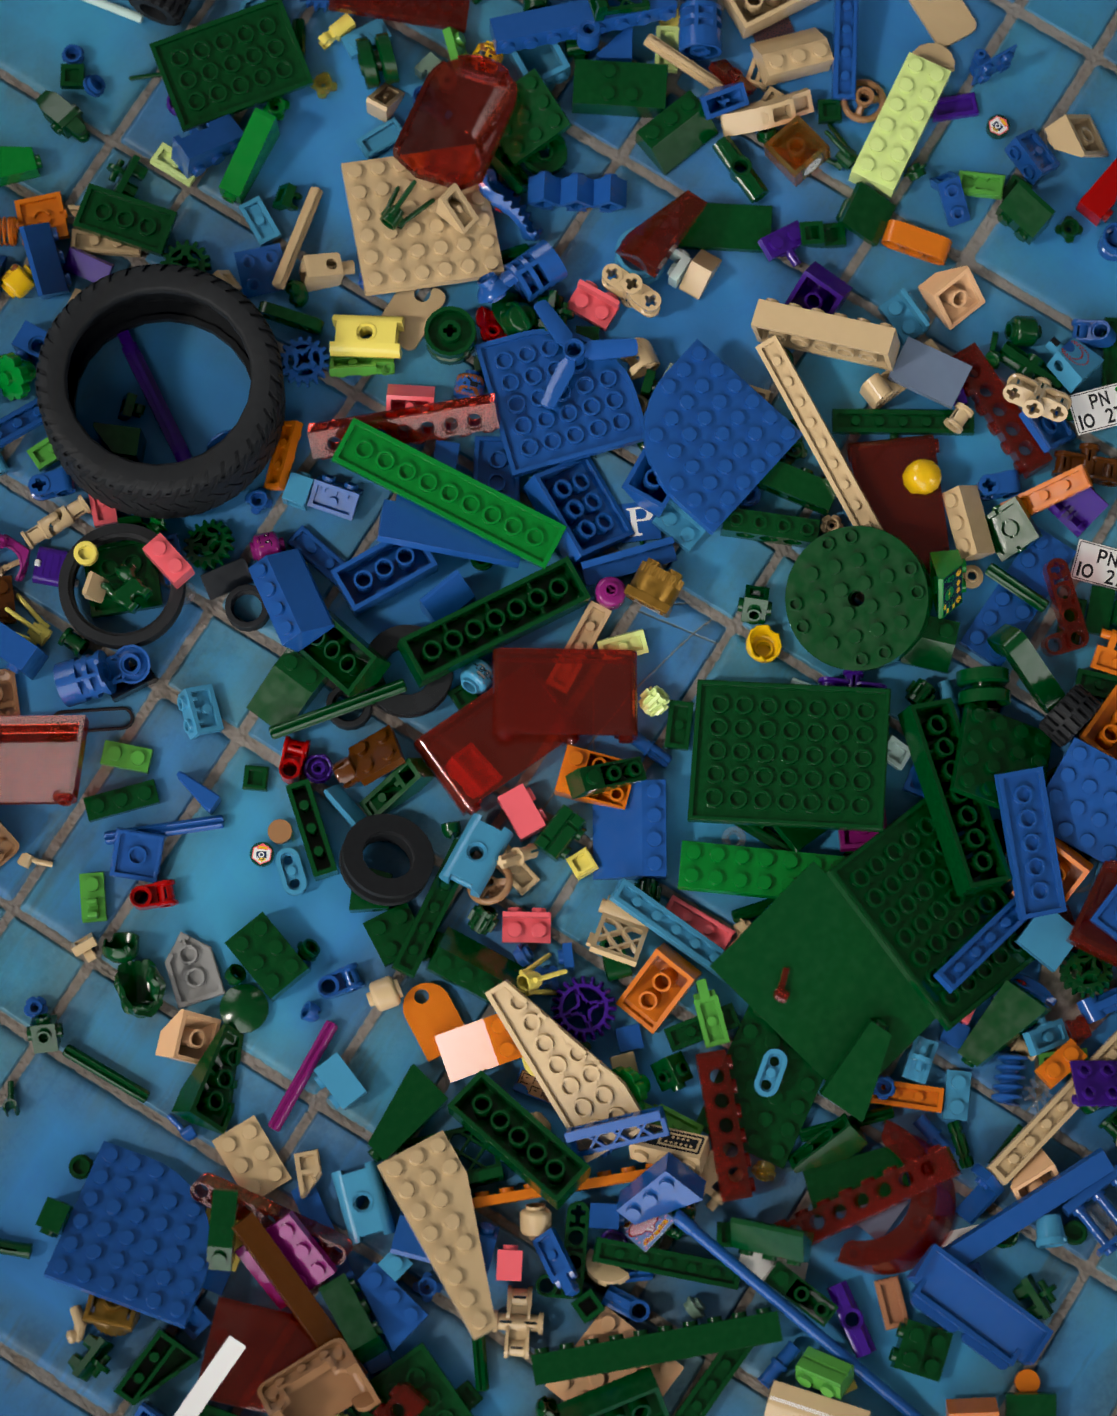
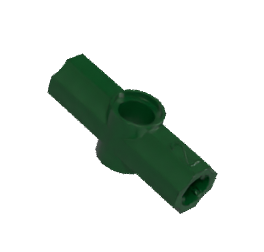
M724 136L719 139L712 149L729 171L730 178L740 186L751 203L763 199L769 190L752 168L750 159L741 153L730 136ZM738 166H742L746 169V171L743 173H739L735 170V168Z
M1008 340L999 351L1002 356L1000 362L1015 371V373L1023 374L1031 379L1045 377L1052 383V388L1060 390L1063 384L1046 367V363L1039 356L1032 353L1027 354Z

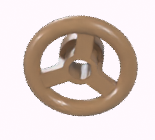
M859 79L856 80L855 101L858 106L855 113L850 110L847 100H841V107L845 115L852 121L870 123L877 119L886 101V95L880 85L874 81ZM872 89L875 90L878 95L874 96V92L872 91ZM863 97H864V98H866L868 101L863 102V101H861L860 98H863ZM879 103L875 113L869 116H862L864 108L871 104Z
M497 865L496 868L500 869L506 878L491 876L479 898L471 896L470 889L467 888L470 898L481 905H493L502 901L510 893L513 886L511 870L509 868L501 869L500 865Z

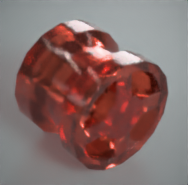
M1082 1014L1076 1016L1075 1020L1071 1021L1068 1019L1063 1021L1069 1039L1072 1038L1075 1043L1082 1037H1091L1090 1027Z

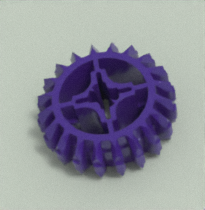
M586 976L581 977L580 984L573 977V986L571 987L565 981L563 986L566 991L564 992L559 988L556 990L561 998H552V1002L559 1005L551 1007V1012H558L559 1014L553 1016L552 1019L555 1021L561 1020L559 1025L561 1027L565 1026L568 1033L570 1031L573 1032L575 1039H577L578 1034L582 1035V1042H586V1035L590 1034L591 1040L595 1041V1032H598L603 1037L604 1031L601 1028L605 1027L610 1030L611 1025L606 1021H615L616 1018L610 1015L609 1012L617 1011L616 1006H609V1003L615 1001V997H606L611 992V989L607 988L605 991H602L601 988L604 986L602 981L597 987L594 986V977L590 979V984L585 983ZM581 990H590L596 993L601 1000L588 1001ZM574 992L577 1001L576 1005L563 1012L566 998ZM579 997L582 1003H586V1005L588 1004L591 1007L587 1011L588 1021L585 1015H582V1012L579 1014L577 1011L580 1008ZM604 1006V1015L601 1021L593 1026L591 1013ZM567 1018H581L586 1029L574 1027L567 1021Z

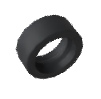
M245 584L238 586L226 598V616L230 623L240 631L251 632L259 630L270 618L255 585ZM247 594L254 595L262 604L261 614L257 619L250 622L240 620L234 612V605L237 599Z
M338 686L328 695L326 706L336 703L337 699L345 694ZM372 704L365 706L362 714L355 720L347 721L339 716L330 720L340 729L347 731L357 730L370 719Z

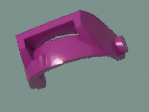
M4 534V536L8 537L5 547L11 549L17 555L20 562V569L15 580L18 582L23 581L28 570L31 550L9 535Z

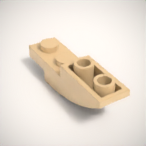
M804 88L765 102L759 100L720 115L723 135L726 137L747 134L797 121V117L814 112L810 89Z

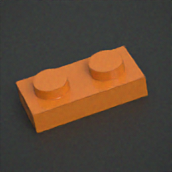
M1070 1038L1034 1072L1051 1090L1071 1072L1070 1061H1084L1088 1056Z

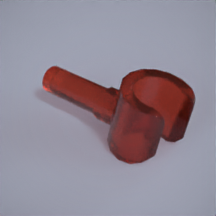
M784 967L780 983L773 993L774 999L780 1003H785L790 995V992L784 989L790 970Z

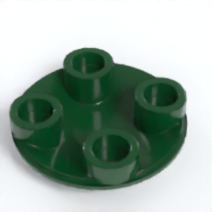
M239 984L230 988L223 995L220 1002V1015L223 1022L229 1024L240 1033H251L258 1029L265 1022L268 1015L269 1003L266 996L259 988L250 984Z

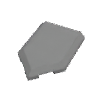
M180 932L176 943L165 960L166 969L179 1009L225 994L212 947Z

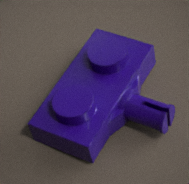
M798 220L760 238L757 242L769 262L778 257L787 256L793 268L802 263L795 253V250L801 246Z

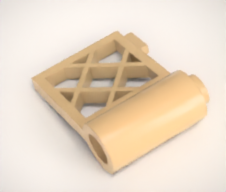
M609 895L608 899L603 898L598 912L602 913L596 932H590L586 946L590 947V952L636 967L649 928L610 901ZM604 922L614 925L617 930L608 932ZM634 932L640 934L641 937L631 940L627 933ZM621 935L625 942L616 944L612 937ZM607 940L611 947L605 948L596 944L599 941ZM630 948L634 957L623 954L621 950Z

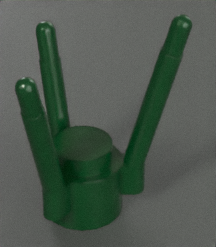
M828 123L827 126L834 136L828 130H825L824 133L840 150L835 155V158L838 159L837 161L824 155L823 161L835 166L839 171L843 167L848 171L856 162L858 155L834 126ZM803 145L800 146L801 150L814 157L820 155V153Z
M416 180L411 182L396 205H393L400 190V187L397 186L385 209L380 214V221L389 229L395 230L397 227L402 229L407 222L435 202L434 198L430 199L403 219L404 212L400 207L416 185Z

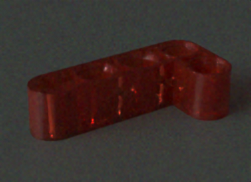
M1054 558L1043 567L1044 579L1060 632L1045 637L1041 642L1042 652L1049 657L1078 650L1086 646L1089 641V634L1069 567L1063 559ZM1054 566L1059 567L1060 572L1052 573L1051 568H1053ZM1064 579V581L1054 584V581ZM1059 587H1064L1067 590L1068 595L1066 599L1058 596L1057 589ZM1065 610H1071L1074 613L1075 618L1073 622L1065 619ZM1073 632L1081 636V643L1079 645L1071 641ZM1050 639L1058 642L1059 647L1056 652L1051 651L1048 647Z

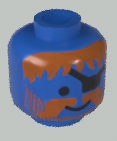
M466 370L465 373L457 375L453 395L458 399L457 402L459 404L475 406L476 403L483 400L486 383L484 378L479 376V372Z

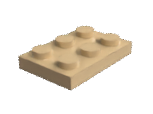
M255 1115L212 1140L249 1205L292 1180Z

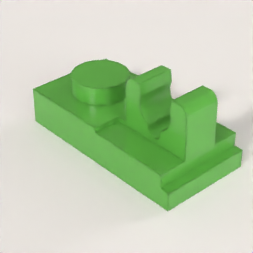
M105 873L79 874L82 923L107 921Z

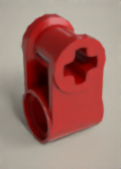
M286 735L279 765V773L285 783L292 784L301 779L303 766L310 749V740L305 742L291 739V736ZM287 767H295L297 769L296 773L293 776L285 775L284 771Z
M162 880L135 887L130 893L131 903L138 910L178 905L179 903L175 899L173 888L175 880ZM138 893H147L148 900L145 903L138 904L135 902V897Z

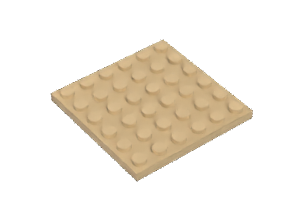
M476 145L341 163L365 296L478 281L487 273L495 272L498 276L504 272L491 202L480 193L476 180L477 174L484 172L481 153ZM416 180V185L400 207L404 212L403 219L430 199L434 198L435 202L407 222L402 229L398 227L395 230L389 229L380 221V214L385 209L397 186L400 187V190L393 205H396L411 182ZM453 183H457L479 217L465 234H461L436 213L438 199Z

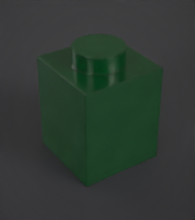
M589 1289L570 1303L584 1324L605 1310L592 1289Z

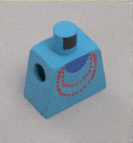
M1054 336L1045 345V348L1054 355L1048 362L1047 367L1070 393L1093 375L1104 361L1103 358L1076 338H1072L1063 345Z

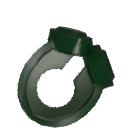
M998 331L992 332L990 350L987 352L984 361L985 365L992 369H998L1000 366L999 362L1002 359L1001 354L995 351L999 337Z

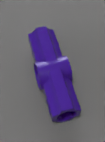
M845 1280L826 1288L831 1301L838 1306L836 1313L839 1317L840 1325L846 1333L856 1359L876 1351V1347L865 1325L863 1314L859 1311L847 1281ZM849 1312L855 1313L858 1318L856 1325L852 1327L848 1326L845 1322V1316Z

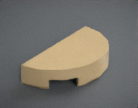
M926 43L913 51V54L952 72L955 70V60L952 53L945 46L937 43Z
M590 1248L586 1255L585 1267L591 1280L599 1285L607 1286V1284L613 1285L617 1283L621 1285L630 1279L629 1273L620 1267L592 1262L594 1250Z

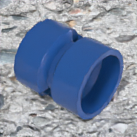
M1117 222L1106 226L1098 241L1097 249L1099 254L1108 261H1117Z

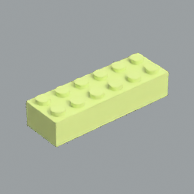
M909 52L851 170L848 181L854 184L862 181L883 197L891 200L939 98L948 83L952 71Z

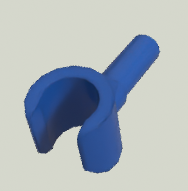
M171 1113L167 1116V1119L177 1128L180 1135L186 1141H191L198 1136L191 1124L184 1128Z

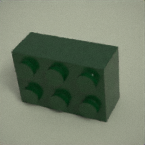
M263 912L225 942L227 947L273 1002L311 971Z

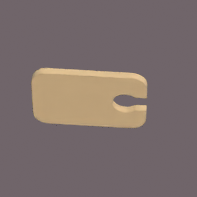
M908 0L931 38L937 44L949 47L972 34L976 29V21L963 0Z
M433 287L430 292V298L424 302H420L415 298L414 294L417 289L396 292L381 316H404L405 331L399 333L398 343L401 348L407 351L414 350L425 335V324L429 316L434 311L443 307L445 294L436 287Z

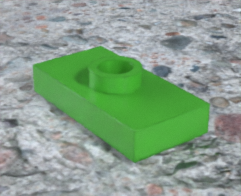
M959 170L958 176L960 177L964 196L1002 200L1006 175Z

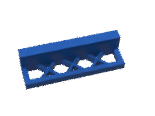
M673 536L581 562L579 565L585 586L597 584L605 577L618 578L636 573L642 561H647L648 558L656 560L661 565L677 561L673 546L675 543Z
M663 1105L570 1127L564 1132L566 1143H571L572 1150L579 1157L670 1135ZM660 1121L663 1131L654 1133L647 1129L646 1125L647 1123ZM631 1127L640 1129L637 1137L629 1138L622 1131ZM610 1132L617 1135L613 1143L609 1144L598 1139L600 1135ZM589 1138L593 1141L588 1149L579 1151L577 1140Z

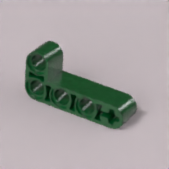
M1004 624L987 638L990 647L997 654L1008 660L1037 705L1048 714L1065 696V693L1027 636L1020 629Z
M575 1201L568 1207L564 1247L569 1257L575 1255L581 1260V1265L576 1270L578 1277L575 1278L581 1292L572 1297L566 1295L563 1288L558 1289L556 1284H554V1289L551 1292L544 1293L539 1286L541 1280L549 1278L548 1274H544L536 1282V1290L541 1296L575 1299L582 1293L590 1214L589 1208L584 1202ZM576 1206H581V1210L585 1211V1215L580 1217V1224L585 1223V1228L578 1226L569 1227L570 1222L575 1223V1215L571 1214V1210H575ZM577 1230L582 1233L583 1241L581 1244L574 1245L569 1241V1234L572 1231Z

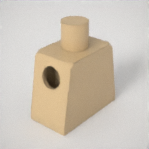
M338 252L303 255L299 268L300 279L308 292L341 285L344 275L355 274V264L353 260L341 261Z

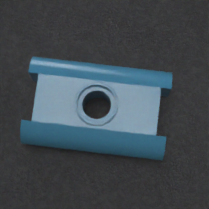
M473 813L443 867L439 878L447 884L452 880L470 889L471 896L479 898L497 866L498 856L502 855L513 837V833L506 827L501 831L483 822L482 815ZM478 851L483 856L480 859H473L470 854Z
M375 1160L364 1163V1169L344 1174L342 1170L331 1173L351 1246L363 1243L362 1237L382 1231L387 1236L396 1231ZM362 1196H367L370 1200V1205L365 1210H361L357 1203L358 1199Z

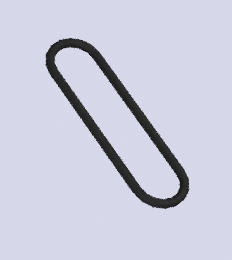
M123 706L61 710L53 714L50 723L55 732L83 733L125 730L132 726L134 714L131 709ZM126 710L131 716L129 724L122 727L59 730L54 725L56 716L67 713Z

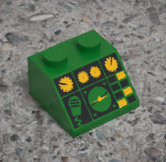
M958 549L930 552V580L933 604L938 619L944 618L962 603V593L966 592V581L963 578V573H966L965 558L961 559Z

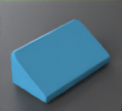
M336 784L323 791L324 797L351 827L367 817L340 785Z

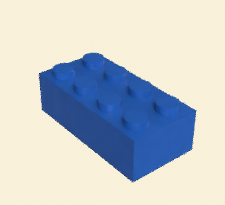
M381 542L331 570V576L356 618L438 571V564L430 551Z

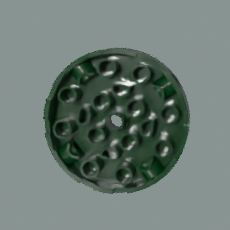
M867 526L838 528L821 535L811 542L795 561L790 571L785 591L788 621L800 644L821 662L835 668L852 671L879 669L898 661L908 654L923 636L928 626L933 605L931 580L919 555L896 535ZM858 592H862L864 594V602L858 606L854 602V597Z

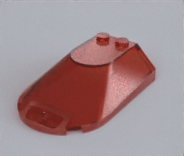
M471 54L459 55L455 60L449 62L442 61L436 65L428 74L394 144L393 157L415 178L449 188L453 183H457L460 190H464L482 183L516 105L517 87L515 81L509 75V70L491 58Z

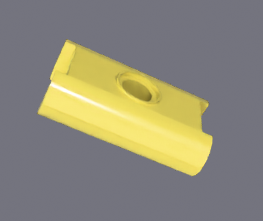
M333 314L332 322L336 332L335 341H330L329 343L331 357L402 358L401 346L398 343L399 333L405 331L404 316ZM368 334L372 335L371 337H369V338H367V339H364V338H363L365 335H368Z

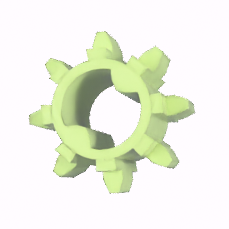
M658 685L653 688L652 686L646 688L639 695L641 697L638 701L639 706L650 717L659 716L669 708L667 705L670 702L669 695Z

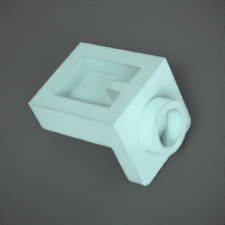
M672 247L669 251V258L674 263L667 272V275H669L668 284L677 288L692 258L683 249L678 248L677 250Z
M889 735L887 763L896 770L902 771L910 757L908 746L893 735Z

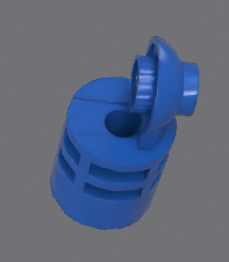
M685 0V3L679 6L680 30L678 52L694 61L712 60L722 54V7L720 4L713 0Z
M543 239L526 250L522 255L504 265L505 271L498 276L495 272L482 276L477 281L480 287L477 293V300L481 304L495 303L507 294V290L511 286H514L523 299L526 298L531 302L534 298L568 277V273L556 251Z
M131 644L119 648L114 655L109 657L103 650H97L94 652V655L85 654L81 659L75 657L56 663L53 667L56 688L63 703L67 707H72L88 702L92 697L96 699L101 698L104 693L108 695L114 694L117 683L135 684L141 682L149 674L151 664L147 652L140 646ZM131 658L137 661V668L135 670L129 667V660Z

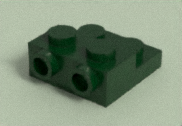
M904 1318L903 1323L900 1322L897 1327L896 1337H899L897 1345L892 1347L889 1354L890 1367L939 1382L953 1334Z

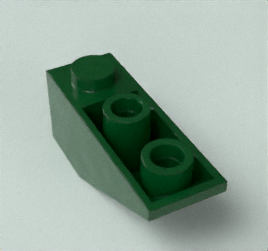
M640 756L578 768L565 776L572 799L599 794L647 779Z
M776 1261L762 1279L784 1299L822 1327L827 1324L838 1309L837 1305L780 1261Z

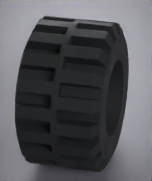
M128 0L130 5L146 18L169 26L181 24L191 0Z
M1080 683L1074 685L1040 722L1039 728L1059 747L1065 746L1100 709L1101 702Z

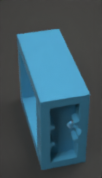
M558 43L549 44L560 66L541 75L547 86L554 83H563L571 75V66ZM517 50L507 55L519 77L522 78L528 71L517 53L521 50Z

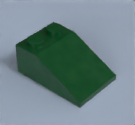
M287 648L274 664L246 708L270 726L302 715L329 680L308 660L296 651Z

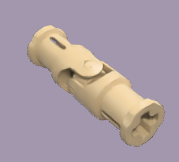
M81 494L77 497L78 499L69 505H62L54 512L37 521V525L26 532H20L31 550L47 538L49 540L65 528L73 525L75 520L82 515L92 512Z

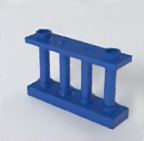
M1117 1164L1114 1166V1171L1084 1189L1063 1205L1061 1209L1067 1218L1072 1214L1075 1217L1078 1216L1102 1247L1096 1252L1098 1257H1101L1103 1254L1108 1257L1117 1250V1235L1109 1240L1086 1212L1085 1204L1090 1200L1097 1201L1117 1225V1210L1105 1196L1106 1192L1104 1191L1111 1184L1113 1187H1117Z

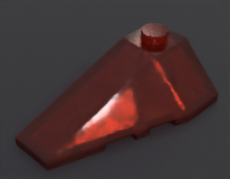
M687 190L629 232L616 250V253L655 278L706 207L707 202Z

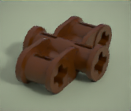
M1081 443L1079 444L1081 454L1066 450L1054 452L1056 461L1051 476L1056 477L1080 464H1084L1092 484L1117 487V459L1098 457L1099 445Z

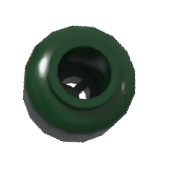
M1014 316L1005 326V337L1015 346H1033L1042 335L1041 325H1038L1037 319L1033 316Z

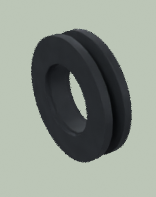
M416 625L394 626L381 632L369 645L384 658L388 659L394 652L398 651L397 644L400 638L423 627ZM453 672L427 684L423 690L417 693L398 694L374 704L382 711L400 718H415L428 714L435 710L447 697L453 682ZM382 676V678L379 680L377 684L365 690L369 691L371 689L385 685L386 682L384 680V677Z
M375 814L358 821L347 833L339 855L341 875L348 887L360 898L382 906L401 905L417 897L425 888L434 866V852L426 834L415 823L393 814ZM377 841L393 843L405 851L410 861V869L405 875L398 878H385L376 875L366 865L363 858V850L369 844Z

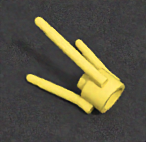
M16 593V598L38 623L34 622L31 624L9 607H5V611L29 628L27 634L30 637L18 633L34 645L39 644L43 646L53 632L49 629L50 625L37 614L19 593Z
M547 953L527 968L519 970L517 986L526 996L557 995L556 990L539 989L544 980L567 974V969L545 975L532 971L552 956L551 953Z

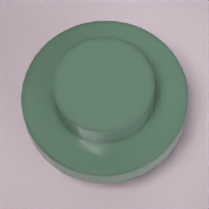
M689 1296L687 1302L683 1304L686 1311L694 1320L699 1317L703 1318L705 1316L704 1310L706 1309L704 1303L698 1297L693 1298Z

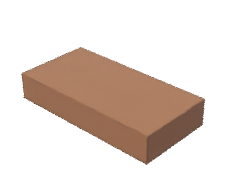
M893 1276L873 1281L885 1330L895 1329L900 1322L903 1323L904 1318L909 1319L899 1277Z

